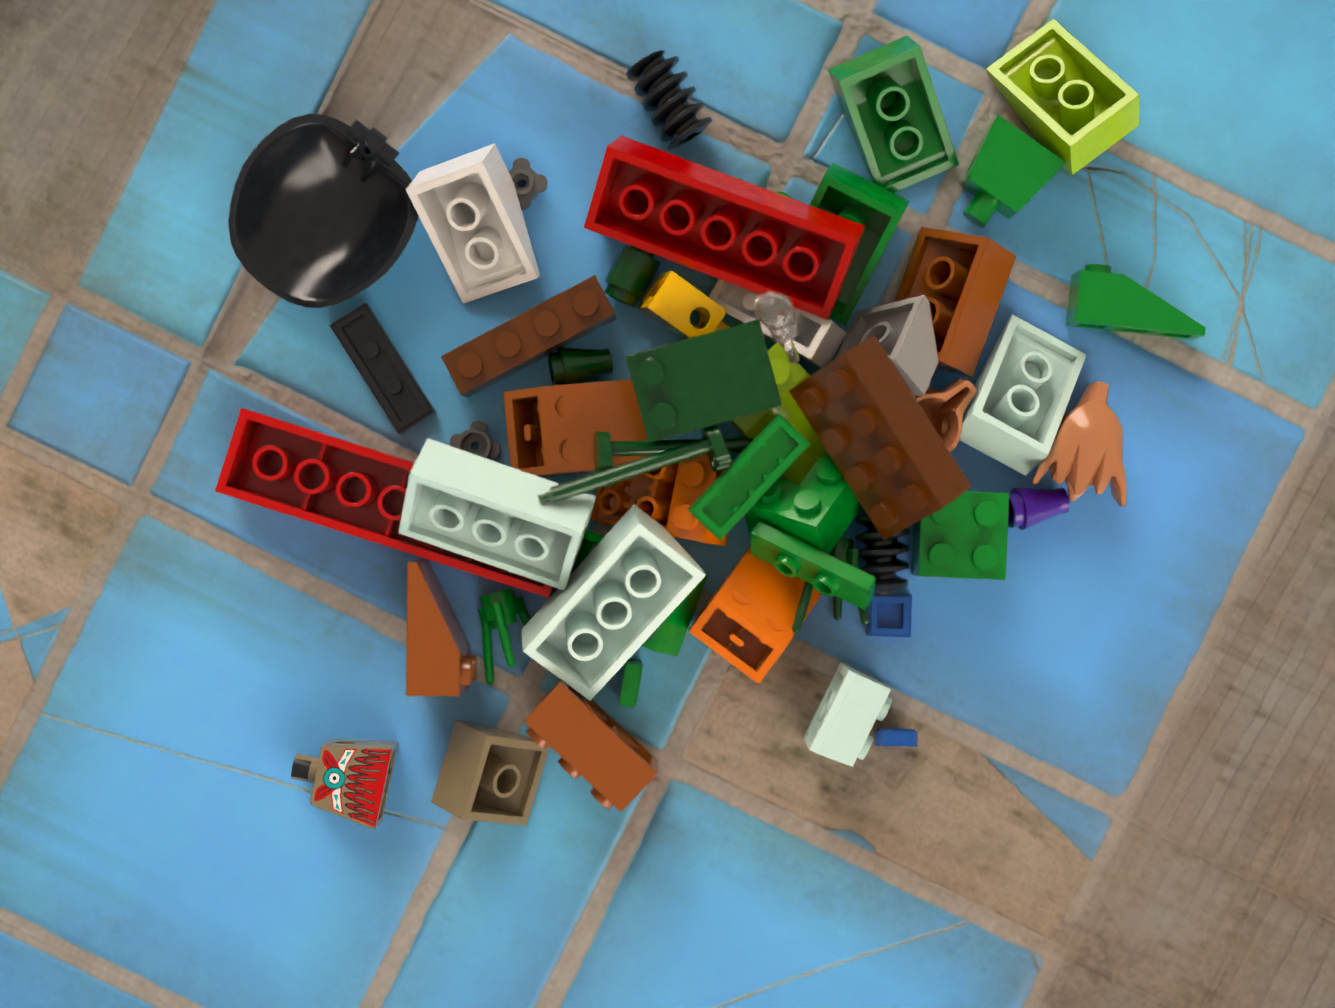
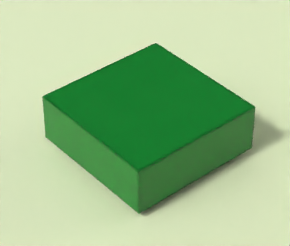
M627 660L618 705L628 707L636 705L643 669L642 661Z

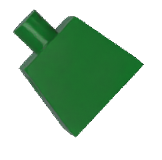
M997 115L986 129L961 183L964 189L974 195L963 215L973 224L982 228L986 226L995 211L1010 219L1062 168L1065 161Z

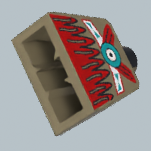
M329 739L322 744L319 758L296 754L292 765L291 779L314 783L310 804L368 828L376 829L383 819L399 742Z

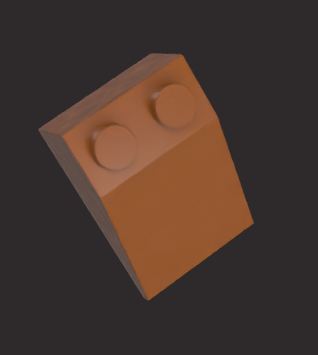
M429 560L408 562L406 696H460L469 688L472 681H476L477 656L470 655V644Z

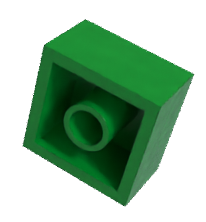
M965 491L944 508L914 523L911 574L921 577L1006 580L1009 493Z

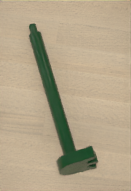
M713 425L702 428V439L551 487L549 492L538 495L540 504L553 500L555 503L706 453L713 472L729 467V462H732L719 427Z
M596 431L593 444L595 473L613 468L612 456H650L699 439L658 440L650 443L648 440L611 441L609 431ZM754 438L724 439L729 454H739Z

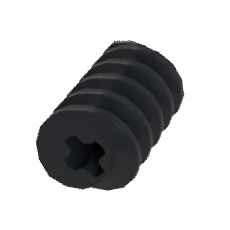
M660 50L635 63L626 72V76L629 81H638L634 87L637 96H647L642 103L643 108L648 112L655 111L650 118L651 123L656 127L664 126L659 132V138L664 142L672 141L667 148L670 150L697 137L713 120L711 117L697 119L696 115L704 107L703 102L689 104L688 99L696 92L695 87L681 89L680 84L687 78V72L673 74L671 70L680 59L678 56L664 58L665 50Z
M868 514L857 517L856 523L868 528V531L855 535V540L867 545L866 549L859 551V559L866 562V566L860 567V570L876 578L874 594H899L895 590L907 586L908 580L896 575V572L909 568V563L897 558V555L909 551L910 546L897 541V538L910 534V528L907 527L884 540Z

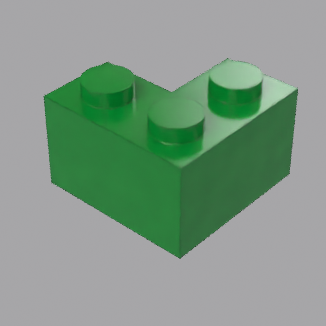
M821 455L801 484L779 478L744 517L750 537L751 531L759 521L830 554L861 510L862 505L832 458Z

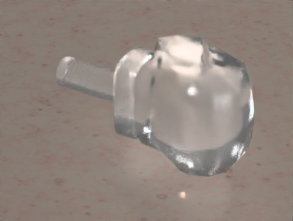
M767 291L759 295L755 301L754 314L765 327H768L772 338L778 343L783 344L789 362L791 364L800 361V357L793 339L799 335V331L796 326V314L793 303L783 293Z

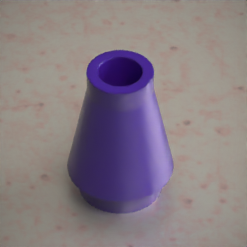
M1063 487L1056 489L1013 488L1011 493H1009L1008 526L1024 530L1058 514L1067 513L1070 508V502L1066 490Z

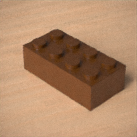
M875 335L846 351L789 390L791 396L884 540L944 508L972 487Z

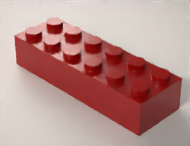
M621 135L606 148L584 228L828 320L837 305L865 226Z

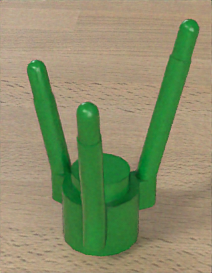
M512 588L479 597L482 608L478 609V614L482 627L485 681L487 684L494 682L491 625L492 629L498 628L507 666L513 667L515 659L507 626L517 623L515 614H518L524 626L531 619L526 610L523 597L515 599Z

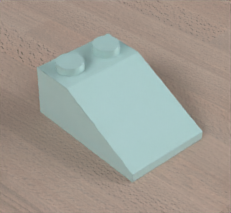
M1012 314L974 383L977 392L963 413L962 430L959 440L1026 476L1049 455L1087 354Z

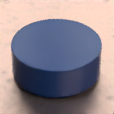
M877 728L874 746L918 747V731L916 729Z

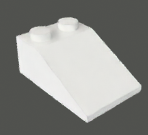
M495 143L420 171L406 188V192L463 304L537 279L540 276L514 182Z

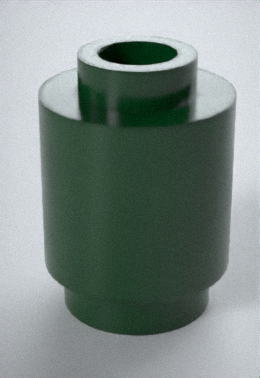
M622 244L605 279L608 285L604 293L635 308L638 300L644 299L661 263L654 259L655 254Z

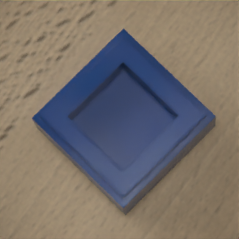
M874 594L873 600L867 608L869 623L867 624L866 635L911 637L912 594Z

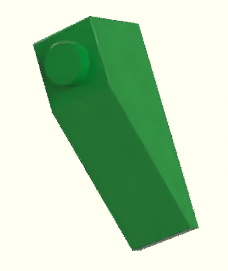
M1087 264L1085 265V270H1079L1071 275L1065 326L1187 340L1205 336L1206 327L1126 275L1111 273L1110 266Z

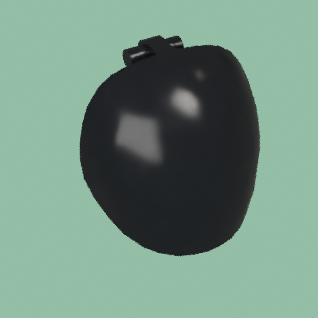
M307 114L291 118L275 128L256 146L243 164L230 204L228 220L230 241L235 255L246 271L277 296L290 303L309 308L337 305L375 283L397 261L407 246L418 219V214L406 192V188L412 180L395 160L400 152L386 142L388 138L374 127L371 130L368 129L357 119L349 126L327 115Z

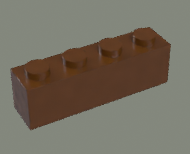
M594 275L442 355L441 358L460 394L468 398L548 356V353L557 351L558 347L563 348L617 318L600 283Z

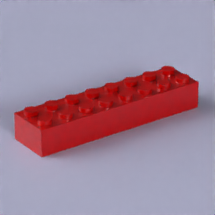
M241 408L215 492L547 598L552 596L555 588L399 534L409 474L415 462L263 413Z

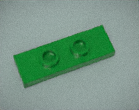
M780 413L776 414L729 464V467L725 468L694 501L687 511L721 541L811 443Z
M758 521L751 531V555L772 564L778 572L787 577L793 578L796 576L812 584L818 592L825 596H836L865 611L873 600L876 581L874 576L763 522Z

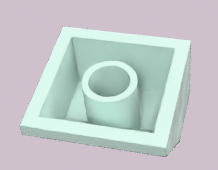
M840 662L803 736V740L809 750L853 767L857 758L863 760L873 742V737L869 733L876 719L882 722L892 704L893 699L888 697L891 689L887 685Z

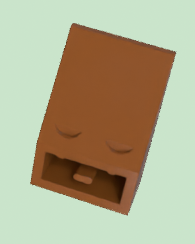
M631 379L543 386L503 392L510 467L541 478L595 472L593 444L596 431H609L611 441L648 440ZM612 456L613 467L647 456Z

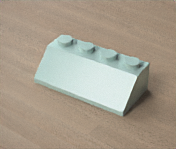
M427 438L409 474L399 534L565 591L588 526L596 496L583 493L555 503L553 500L540 504L538 495L549 492V488L560 484Z
M634 504L573 571L565 591L557 589L521 629L523 652L591 701L706 574L667 529Z

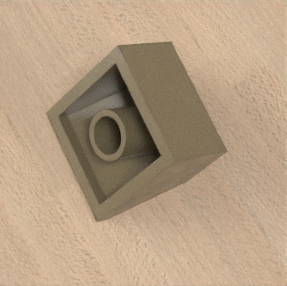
M455 720L431 803L463 820L527 826L550 746L548 745L546 749H543L528 736L487 724Z

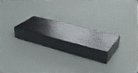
M367 303L362 304L330 325L398 434H402L436 412Z

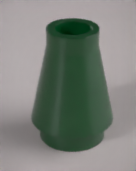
M558 347L557 352L548 353L549 372L553 386L584 383L599 376L613 373L612 359L608 348L580 349Z

